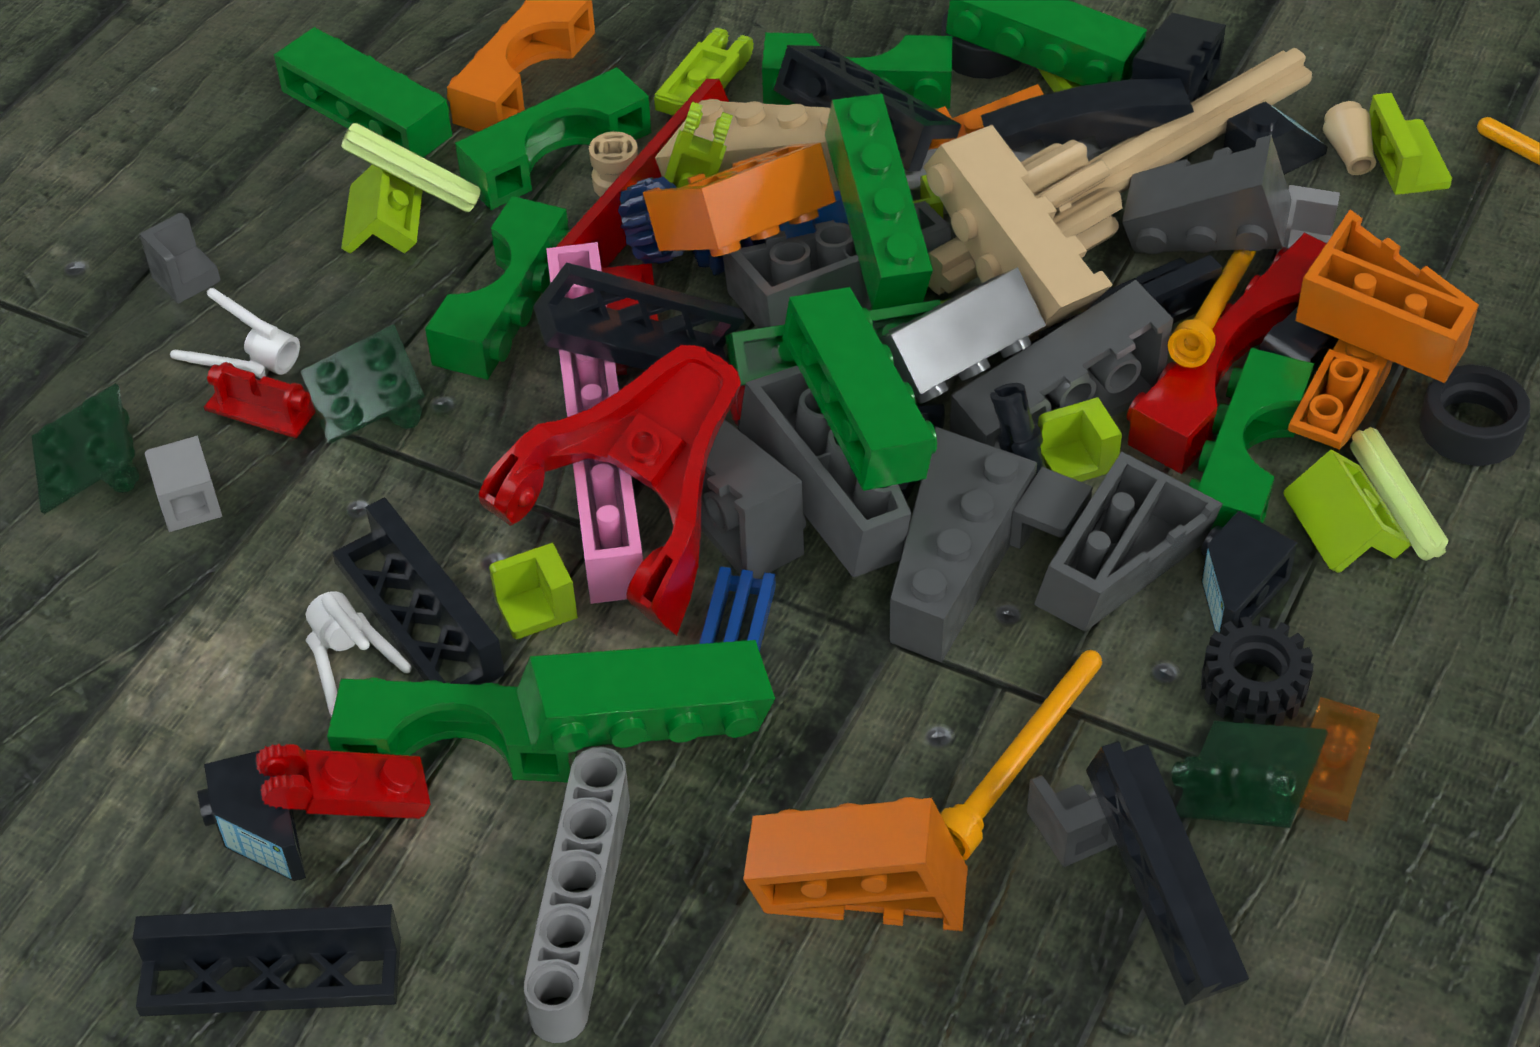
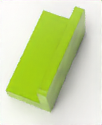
M1392 93L1373 95L1369 111L1373 150L1394 194L1400 195L1449 189L1452 177L1424 121L1421 119L1405 120Z
M372 164L350 186L341 249L351 254L373 234L405 254L417 243L423 190Z
M1332 449L1283 492L1284 497L1327 566L1337 573L1342 572L1370 547L1396 559L1412 545L1361 466Z

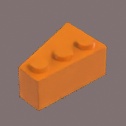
M821 142L794 144L732 163V168L709 177H705L704 173L688 177L689 184L680 188L660 189L657 187L643 192L659 251L710 250L713 257L726 255L741 249L740 241L750 237L751 240H760L777 235L781 232L779 225L789 221V224H800L819 217L817 209L836 202Z
M1350 209L1303 278L1295 321L1445 383L1468 346L1479 304L1428 266L1420 270L1399 254L1401 246L1388 237L1381 241L1361 226L1362 218Z
M905 797L894 802L864 805L846 803L835 808L805 811L787 809L776 814L752 817L743 880L764 913L844 920L845 910L884 913L883 924L903 926L904 915L943 919V930L963 931L968 867L932 798L918 799Z

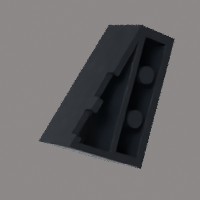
M1172 12L1134 57L1132 79L1180 78L1190 102L1192 103L1206 94L1221 63L1226 25Z

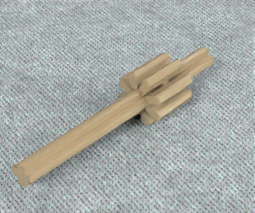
M1292 48L1287 52L1283 50L1191 103L1194 110L1193 113L1131 137L1090 161L1087 158V147L1083 143L1075 140H1070L1063 145L1054 143L1021 162L1029 173L1028 188L1033 194L1046 195L1057 210L1054 222L1066 238L1076 235L1086 250L1089 251L1111 238L1118 231V221L1112 215L1123 209L1120 194L1130 188L1132 174L1178 161L1226 133L1227 120L1265 101L1270 105H1274L1308 85L1312 78V72L1304 66L1306 56L1296 48ZM958 237L928 253L933 269L928 286L938 295L945 291L949 294L978 277L975 262L965 243Z

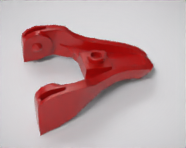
M680 345L657 360L638 378L617 393L590 409L561 420L537 424L521 436L491 468L478 494L479 501L484 508L509 526L514 525L522 520L536 503L544 484L545 472L586 459L612 463L657 492L669 508L673 531L664 546L653 550L641 562L629 583L626 594L629 602L647 618L677 636L691 599L699 567L701 494L708 455L718 431L738 395L741 385L739 374L733 365H729L720 356L707 351L704 347Z

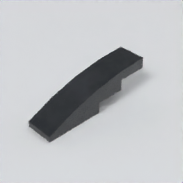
M1180 78L1130 79L1078 86L1029 98L983 114L981 118L984 127L994 126L1011 150L1039 139L1043 140L1046 148L1054 143L1063 145L1070 140L1080 141L1095 135L1101 150L1191 114L1194 110Z

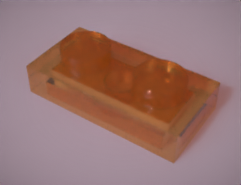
M1321 697L1290 787L1287 803L1347 822L1380 715Z

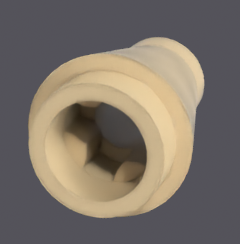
M1354 101L1342 102L1330 108L1324 117L1323 133L1345 163L1349 174L1363 175L1368 173L1376 165V159L1373 154L1370 113Z

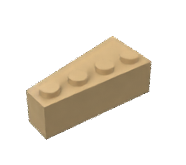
M718 99L701 100L698 103L703 105L701 110L703 115L699 127L695 129V136L713 141V130L717 118L721 117L722 112L733 115L724 142L727 148L719 172L732 168V163L788 145L821 142L833 191L839 190L825 138L830 108L808 107L801 104H762L757 101L747 103L725 102ZM685 121L655 157L662 177L665 176L679 130L683 131Z
M993 125L941 144L923 168L927 173L928 185L932 192L940 197L951 217L953 231L965 243L970 252L981 282L983 283L997 275L1017 267L1019 268L1046 326L1028 335L1031 342L1039 339L1040 331L1086 311L1113 285L1103 271L1093 274L1083 261L1082 257L1085 256L1087 250L1076 235L1066 238L1054 222L1057 210L1046 195L1040 196L1031 192L1028 188L1029 173Z

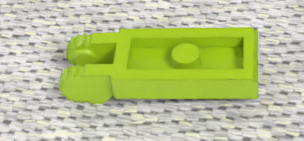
M715 27L703 42L696 44L655 93V110L673 116L706 79H720L724 89L737 72L742 70L746 66V62L751 59L754 49L753 39L740 35L738 40H735L731 47L725 50L729 41L728 32L725 29Z
M692 102L683 131L679 130L664 177L677 188L689 184L688 177L704 173L705 177L717 174L727 148L724 142L733 115L722 112L721 117L717 118L713 130L714 139L710 141L694 135L695 129L699 127L703 115L701 111L703 105Z

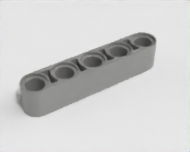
M592 747L582 751L575 758L571 766L524 980V994L531 1026L536 1035L551 1043H563L576 1038L584 1030L587 1023L627 824L630 797L626 764L618 752L607 747ZM588 836H598L593 839H583ZM577 888H588V890L583 892H570ZM574 941L578 943L570 948L558 947L565 942ZM552 998H567L565 1002L558 1005L545 1004Z

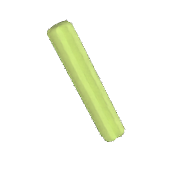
M352 123L343 137L341 147L345 151L464 212H470L479 199L481 191L479 186L358 123Z
M1369 427L1364 431H1356L1352 435L1353 441L1350 444V449L1411 542V546L1418 557L1427 561L1433 557L1439 558L1446 552L1445 547L1448 544L1446 535L1378 430Z

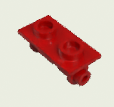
M223 362L221 365L215 364L208 372L207 381L210 385L214 386L215 393L204 406L205 411L293 438L298 437L322 404L321 398L311 396L309 392L304 391L303 386L299 383L289 384L263 376L261 380H257L254 373L235 368L233 364Z

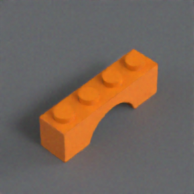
M525 0L520 9L507 23L502 24L493 38L482 49L477 51L466 67L451 79L447 86V99L450 103L453 124L479 132L524 111L525 107L519 73L528 66L540 61L573 59L595 34L592 0Z

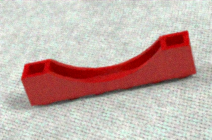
M1303 233L1290 248L1283 247L1277 253L1271 267L1262 276L1255 275L1251 279L1244 295L1234 305L1231 303L1226 305L1212 330L1216 343L1208 360L1203 365L1195 368H1188L1178 363L1170 362L1163 369L1158 382L1147 393L1141 392L1134 398L1127 412V420L1130 421L1127 445L1180 474L1186 471L1201 455L1205 441H1212V429L1218 407L1215 391L1219 381L1235 361L1251 348L1262 343L1271 328L1278 322H1282L1298 307L1303 278L1327 243L1307 233Z

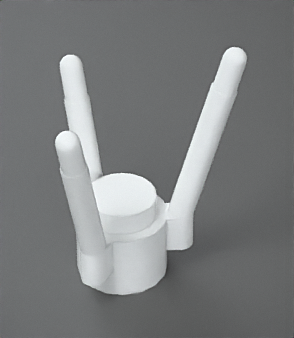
M210 288L207 291L209 298L252 328L244 344V350L250 355V361L176 349L170 353L172 359L206 366L221 365L223 362L233 364L235 368L252 372L261 379L263 376H267L269 370L280 375L287 373L297 360L300 341L297 337L261 320L216 289Z
M337 591L324 593L315 598L308 606L305 615L313 631L307 636L306 642L314 653L331 717L337 697V688L327 649L332 648L335 651H344L356 644L359 649L366 650L371 643L403 673L408 674L411 672V664L370 625L363 613H356L343 593Z

